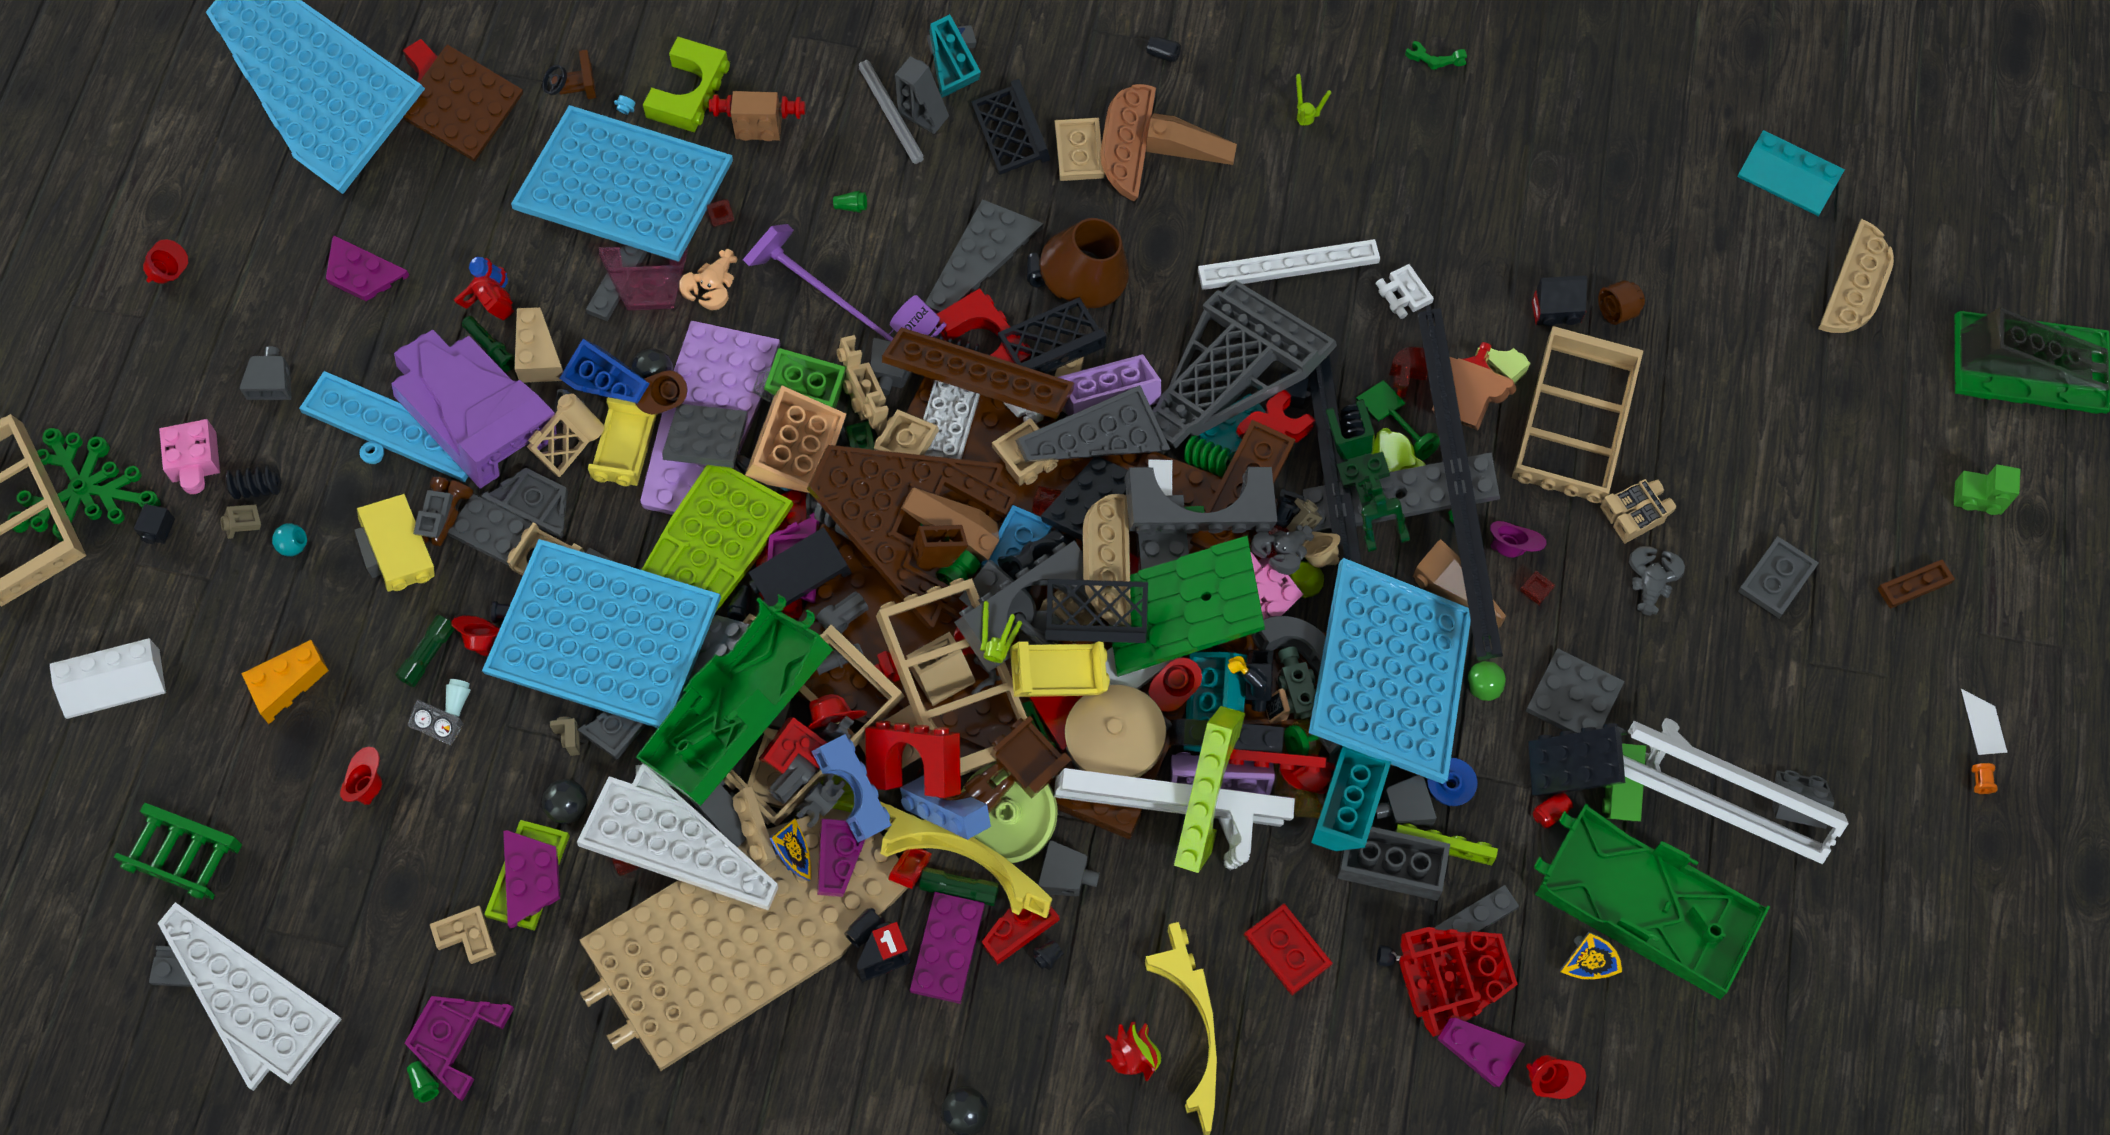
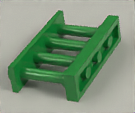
M144 803L140 812L147 818V824L128 857L119 853L115 854L114 858L121 863L120 868L130 873H135L138 870L189 890L188 894L202 900L203 897H207L213 900L215 894L206 888L224 853L227 854L228 851L238 854L242 844L231 835ZM161 825L169 827L168 831L170 832L151 866L139 862L138 860L156 828H160ZM184 833L190 835L192 841L174 874L162 871L161 868L178 837ZM206 842L213 844L214 851L197 882L193 883L183 879L201 845H205Z

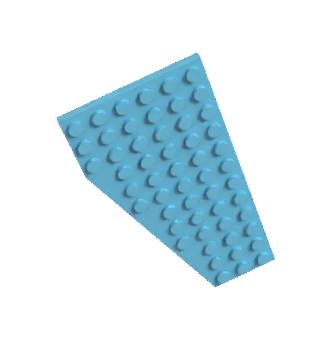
M215 0L206 11L216 30L221 34L233 54L232 56L262 102V106L290 148L292 156L342 194L425 90L420 83L302 0Z

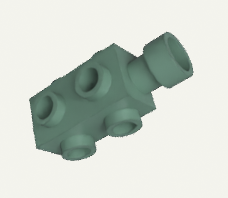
M1297 647L1284 648L1278 652L1280 662L1284 664L1280 673L1281 676L1278 677L1279 687L1286 691L1290 707L1289 714L1293 713L1294 719L1301 718L1302 722L1310 721L1316 694L1313 685L1315 683L1313 670L1308 669L1306 662H1298L1299 653ZM1301 674L1302 678L1296 679L1294 675ZM1307 696L1309 701L1303 702L1301 698Z

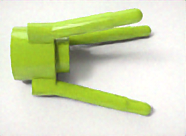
M1297 74V120L1300 125H1310L1313 123L1314 118L1320 115V111L1328 100L1331 91H1327L1317 108L1311 103H1303L1301 75Z
M985 601L980 650L985 652L983 657L986 660L1003 663V659L1005 660L1007 652L1022 625V621L1017 622L1007 640L1015 619V615L1011 614L1001 639L993 637L988 642L989 603Z

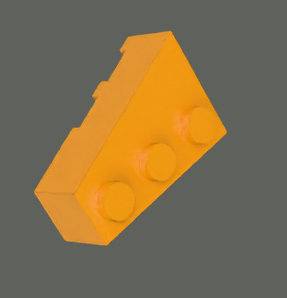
M309 640L241 674L259 713L270 724L275 720L274 716L284 707L288 708L293 703L292 700L302 691L306 692L329 670L320 651L312 640Z

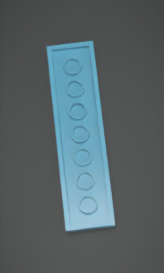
M324 371L299 408L302 413L364 440L373 441L382 445L385 449L462 482H465L468 478V475L400 403Z

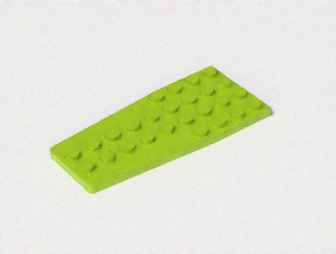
M706 465L672 515L642 570L720 594L721 599L716 609L717 611L754 565L768 544L769 535L776 532L792 508L793 502L730 467Z

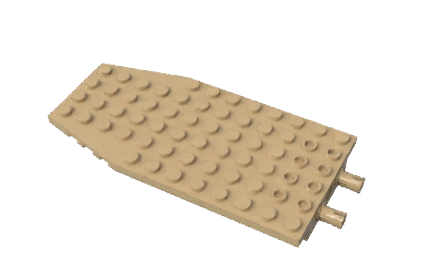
M832 808L825 816L819 813V820L811 828L807 825L810 822L809 816L796 820L806 840L810 854V881L799 877L791 870H787L779 855H776V858L768 865L761 867L778 884V890L769 910L678 880L580 939V943L600 976L598 983L580 992L583 1000L590 1007L606 995H612L627 1019L626 1025L607 1035L614 1050L636 1037V1039L640 1040L648 1055L652 1056L660 1071L840 959L852 945L844 933L867 908H873L875 913L881 917V914L908 889V887L888 880L890 872L899 859L896 854L888 857L880 854L883 841L882 834L878 832L865 839L843 897L817 895L821 819L846 821L851 812ZM788 823L767 829L769 837H772ZM745 840L737 848L754 862L750 856L748 842Z

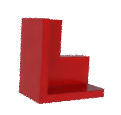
M794 717L787 718L758 759L762 762H767L781 774L785 773L798 754L813 766L819 768L811 751L825 745L827 742Z

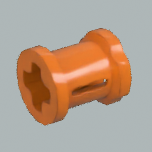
M1980 763L1972 766V772L1975 773L1976 786H1974L1975 793L1990 794L1998 791L1997 785L1994 784V764Z

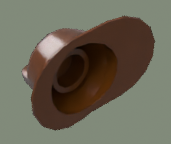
M671 370L647 377L645 380L650 384L638 404H635L641 411L651 415L678 407L687 397V383L683 376Z

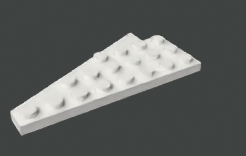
M644 764L641 765L632 784L610 776L608 777L577 840L579 847L769 910L778 890V884Z
M175 902L158 922V925L246 1085L254 1091L269 1071H272L291 1085L342 1019Z

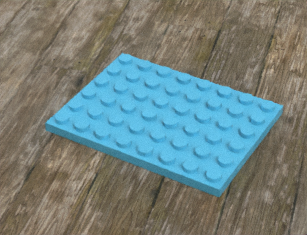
M569 105L511 205L514 210L679 262L732 164L733 158L730 154Z
M538 539L482 671L484 674L659 728L683 695V689L687 685L721 596L715 592Z
M1343 558L1339 562L1309 733L1373 758L1391 761V764L1441 784L1448 781L1471 622L1469 608Z

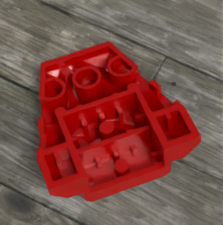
M1432 927L1402 934L1401 949L1403 955L1399 959V964L1414 1014L1417 1017L1423 1018L1426 1029L1433 1037L1441 1034L1450 1018H1457L1466 1022L1480 1014L1487 1005L1494 1003L1518 985L1502 934L1475 931L1458 932L1454 929L1437 930Z

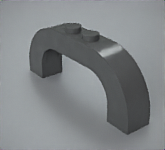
M1275 616L1264 619L1265 630L1251 634L1253 642L1259 650L1272 651L1278 648L1297 647L1298 653L1308 661L1319 677L1326 636L1312 624L1294 617ZM1318 737L1329 754L1342 749V745Z

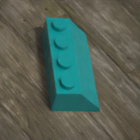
M1763 130L1737 177L1819 216L1845 169Z
M1194 652L1190 654V659L1196 662L1201 669L1202 680L1199 688L1187 700L1186 719L1209 721L1220 706L1244 712L1246 680L1242 677L1241 671L1233 674L1228 668L1229 659L1236 656H1242L1245 663H1247L1248 655L1231 652ZM1184 746V751L1201 752L1202 747Z
M1342 746L1311 843L1334 851L1365 848L1391 761L1373 758Z

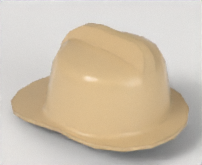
M1312 532L1314 535L1313 540H1305L1302 544L1307 549V554L1305 555L1307 561L1314 567L1337 565L1339 563L1338 544L1340 543V536L1333 533Z

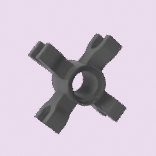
M827 774L823 780V785L818 782L798 806L801 810L796 816L801 818L805 813L808 814L810 822L807 825L810 828L819 820V813L825 816L845 792L842 789L846 784L843 780L837 785L833 783L832 777L835 774Z

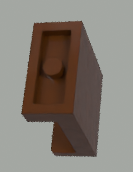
M1029 716L1025 720L1022 718L1017 720L1010 727L1012 732L1006 737L1004 734L1000 735L992 743L994 748L990 755L1032 799L1057 777L1064 768H1067L1072 759L1066 753L1061 755L1032 724L1033 718Z

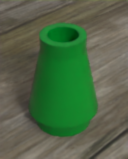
M858 190L834 196V209L861 213L867 210V195L865 192Z
M420 1061L411 1063L406 1070L409 1074L414 1098L422 1103L434 1099L439 1093L438 1082L424 1068Z

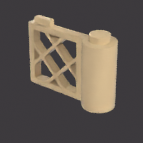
M575 394L563 395L558 400V411L541 431L536 430L528 440L530 444L527 447L557 477H561L590 441L597 439L605 428L604 424ZM560 420L563 423V434H554V426ZM569 437H577L579 439V443L573 449H569ZM563 438V450L554 451V439ZM543 440H548L547 452H540L537 449ZM563 454L562 463L556 468L554 466V455Z

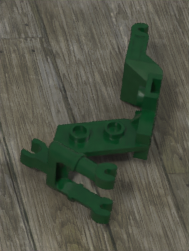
M1361 399L1356 401L1365 431L1361 436L1345 439L1341 434L1334 409L1329 408L1325 409L1328 416L1337 453L1345 461L1337 464L1343 489L1356 487L1361 506L1363 507L1361 513L1363 518L1362 526L1366 534L1364 540L1368 552L1377 550L1371 524L1374 519L1395 514L1401 543L1410 541V537L1404 524L1405 515L1402 512L1400 500L1397 498L1389 499L1384 495L1379 479L1389 477L1390 472L1384 453L1373 454L1375 443L1374 430L1365 402Z

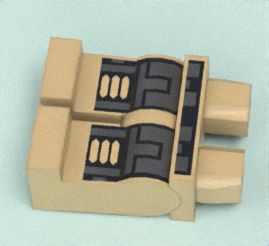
M1644 479L1639 484L1632 485L1615 495L1612 493L1604 497L1600 508L1610 523H1614L1613 527L1624 544L1663 524L1667 516L1675 511L1676 505L1672 499L1668 498L1660 501L1657 497L1664 491L1659 480L1647 482Z

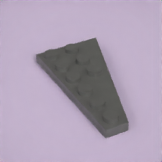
M982 199L925 304L937 314L966 297L972 290L975 291L980 286V283L1005 264L1018 248L1027 244L1029 238L1036 232L1039 233L1043 229V223Z

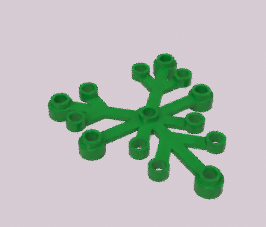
M49 428L43 433V442L48 448L53 449L56 455L50 454L46 449L37 450L39 457L46 455L44 459H41L42 464L63 467L71 480L68 488L57 494L61 503L69 499L65 512L71 523L81 500L86 507L85 514L91 520L101 517L102 510L95 504L91 495L100 496L108 511V519L113 524H120L125 519L124 513L116 506L113 499L138 503L141 508H143L144 504L160 506V499L152 491H144L140 494L119 490V488L141 479L142 473L136 466H129L126 468L124 475L104 486L96 485L108 478L116 477L119 473V468L114 462H106L102 466L101 471L91 476L98 458L104 457L110 450L109 444L104 438L92 437L88 441L87 449L89 453L79 475L72 463L78 448L83 443L79 434L75 432L70 433L65 439L60 430L56 428ZM77 438L76 442L71 443L73 439ZM65 441L68 444L66 450L63 447ZM114 467L111 472H107L109 468ZM132 472H136L134 476H130ZM26 490L19 492L17 495V501L23 507L33 506L44 499L33 496ZM29 496L26 501H22L24 497ZM47 507L12 528V530L21 533L26 531L31 525L36 532L45 531L48 528V519L51 514L49 508ZM97 509L94 514H90L92 510ZM12 512L9 514L7 521L21 512ZM119 513V516L113 519V516ZM42 522L40 526L36 527L37 523ZM55 523L52 529L53 534L58 540L64 541Z

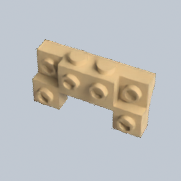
M855 335L841 338L839 348L837 349V356L839 361L843 362V366L846 367V377L843 381L844 391L852 399L853 411L858 413L861 421L868 419L870 427L875 429L879 437L886 429L888 422L887 415L889 409L885 406L886 398L870 363L861 364L862 352L861 350L855 351Z

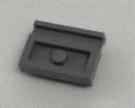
M156 946L157 952L153 960L149 983L151 985L192 987L170 946Z

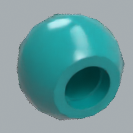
M286 523L276 528L272 537V544L275 550L287 557L296 556L301 553L307 543L305 531L292 523Z

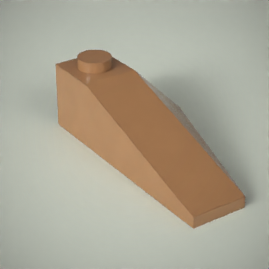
M1153 113L1147 135L1146 152L1233 165L1237 144L1175 116Z
M1440 539L1418 564L1413 577L1416 583L1428 592L1468 607L1460 557ZM1493 600L1499 628L1502 626L1506 615Z

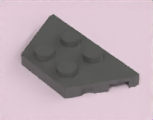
M525 468L516 473L513 478H508L501 482V486L494 491L483 493V499L531 523H536L538 528L558 538L563 537L568 490L565 486Z

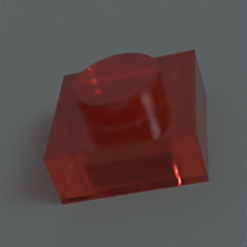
M1535 571L1521 587L1520 591L1540 605L1554 589L1555 584Z

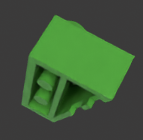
M1622 744L1624 756L1645 765L1646 746ZM1625 777L1626 783L1604 786L1605 798L1602 802V812L1605 813V819L1641 822L1643 784Z

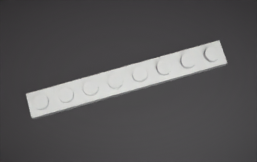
M1374 239L1198 266V274L1202 290L1229 286L1234 280L1246 284L1377 264L1380 261V256Z

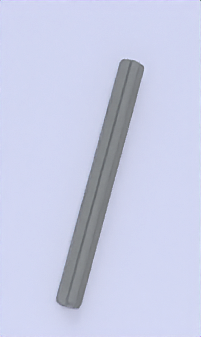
M870 61L860 62L859 69L911 161L914 164L922 162L924 158L920 148Z

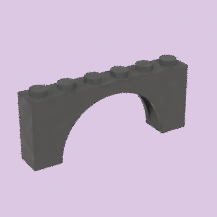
M1153 467L1129 468L1125 475L1129 531H1137L1138 534H1147L1151 531H1161L1163 534H1170L1175 532V530L1185 531L1188 534L1199 531L1220 533L1223 530H1232L1233 533H1243L1247 530H1256L1257 533L1269 532L1277 523L1272 467H1248L1242 476L1243 483L1239 498L1229 507L1212 513L1189 511L1172 502L1159 487Z
M1075 541L1067 546L1064 542L1052 549L1054 555L1048 558L1045 554L1034 562L1036 567L1032 570L1026 567L1015 574L1018 578L1011 583L1008 579L997 587L998 593L992 595L989 592L978 600L979 606L974 608L970 605L959 612L961 618L954 623L988 672L1002 663L986 660L983 657L985 652L980 650L984 602L988 601L989 603L988 642L993 637L1001 639L1007 624L1009 606L1021 589L1036 585L1047 586L1048 579L1084 580L1083 552ZM1053 584V588L1067 595L1070 593L1064 585ZM1069 585V586H1070L1072 589H1075L1078 585ZM1082 585L1075 593L1086 603L1089 597L1085 592V585ZM1073 595L1070 596L1079 607L1082 606ZM1010 648L1007 652L1005 660L1003 659V662H1005L1011 657Z

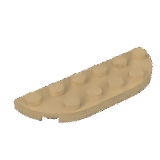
M1861 219L1818 328L1819 330L1830 333L1854 331L1864 326L1872 318L1879 306L1893 268L1894 256L1892 248L1888 246L1883 238L1884 234L1868 221Z
M1124 494L1107 495L1094 503L1086 513L1083 523L1084 580L1130 581L1129 522L1127 498ZM1085 585V592L1090 599L1095 592L1088 585ZM1094 586V587H1095L1097 590H1099L1102 586ZM1107 586L1100 592L1109 603L1113 602L1120 595L1113 586ZM1118 586L1122 591H1124L1127 588L1124 586ZM1130 589L1125 593L1129 598ZM1098 595L1091 601L1099 614L1107 607ZM1123 596L1112 605L1122 617L1131 609L1130 603ZM1110 608L1101 616L1111 626L1119 620ZM1130 613V614H1129L1127 617H1125L1124 619L1131 625V613ZM1121 621L1117 626L1126 625Z

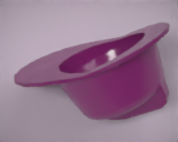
M1504 521L1493 522L1490 526V532L1493 535L1491 548L1503 556L1514 558L1523 555L1526 551H1540L1546 546V539L1536 531Z

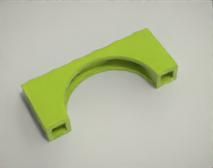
M1220 706L1207 722L1174 866L1199 873L1212 853L1217 830L1213 829L1217 799L1228 761L1240 737L1245 716L1244 712Z

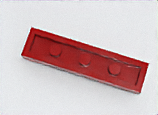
M1233 749L1229 759V764L1244 765V760L1254 761L1255 767L1269 768V763L1280 764L1279 769L1294 770L1295 765L1305 766V771L1320 773V768H1326V758L1260 751Z

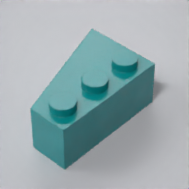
M950 14L931 23L929 33L939 91L943 98L979 80L981 71Z

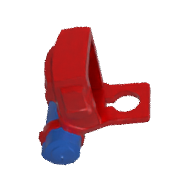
M475 257L469 264V269L474 279L454 301L467 309L479 299L489 313L504 321L514 312L510 295L504 289L508 283L507 272L504 268L492 264L488 258ZM474 293L472 298H470L467 301H463V299L467 295Z

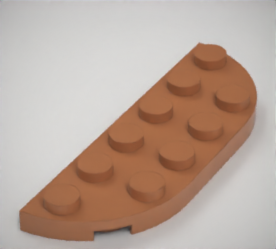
M1135 84L1121 90L1112 99L1107 111L1100 153L1101 164L1106 177L1122 196L1132 201H1135L1139 195L1147 135L1156 91L1155 87L1144 84Z

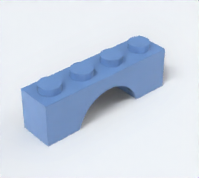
M846 734L811 751L823 774L838 775L845 779L852 788L854 807L846 821L857 842L865 840L891 826L889 821L890 815L887 809L882 807L878 799V791L869 782L866 776V767L858 760L855 754V746L847 738Z
M924 775L900 787L901 803L904 810L968 840L991 827L988 806L977 799L969 797L961 800H944L939 797L925 796Z

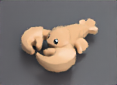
M729 249L721 250L719 252L721 258L713 264L705 263L697 271L699 274L689 272L683 275L680 280L679 290L684 298L694 301L696 297L690 291H694L695 295H698L697 282H700V285L705 290H713L702 296L704 299L710 300L699 299L701 306L709 310H719L725 306L729 297L723 282L727 287L731 286L734 277L727 272L730 263L737 262L734 252Z

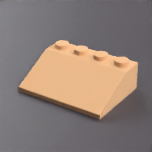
M781 386L773 398L745 475L766 485L810 493L807 487L826 447L828 445L836 446L846 413L785 386Z

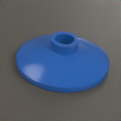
M1451 758L1448 781L1441 784L1427 778V786L1431 795L1440 803L1448 806H1460L1467 803L1474 796L1477 789V777L1469 764L1460 759ZM1453 782L1455 787L1449 788L1446 783Z

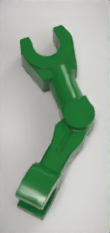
M1414 41L1412 44V48L1417 51H1411L1409 48L1406 49V57L1408 59L1418 62L1422 60L1433 70L1449 64H1454L1458 67L1466 65L1465 58H1467L1465 49L1457 50L1451 56L1439 57L1427 54L1426 49L1417 41Z

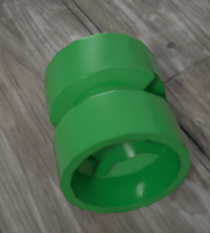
M965 549L951 566L941 567L935 574L938 580L950 586V582L959 578H963L964 581L969 580L968 577H973L981 567V564L972 553Z

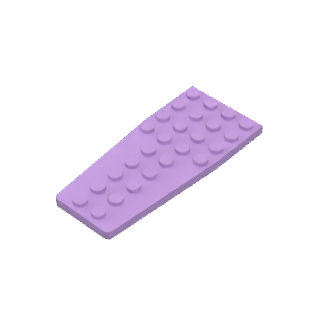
M691 321L674 371L683 376L687 383V397L682 404L747 411L748 419L738 453H740L760 407L765 392L764 387L777 350L780 347V340ZM676 407L662 412L640 500L644 509L670 515L674 514L706 467L703 464L663 460L662 452Z

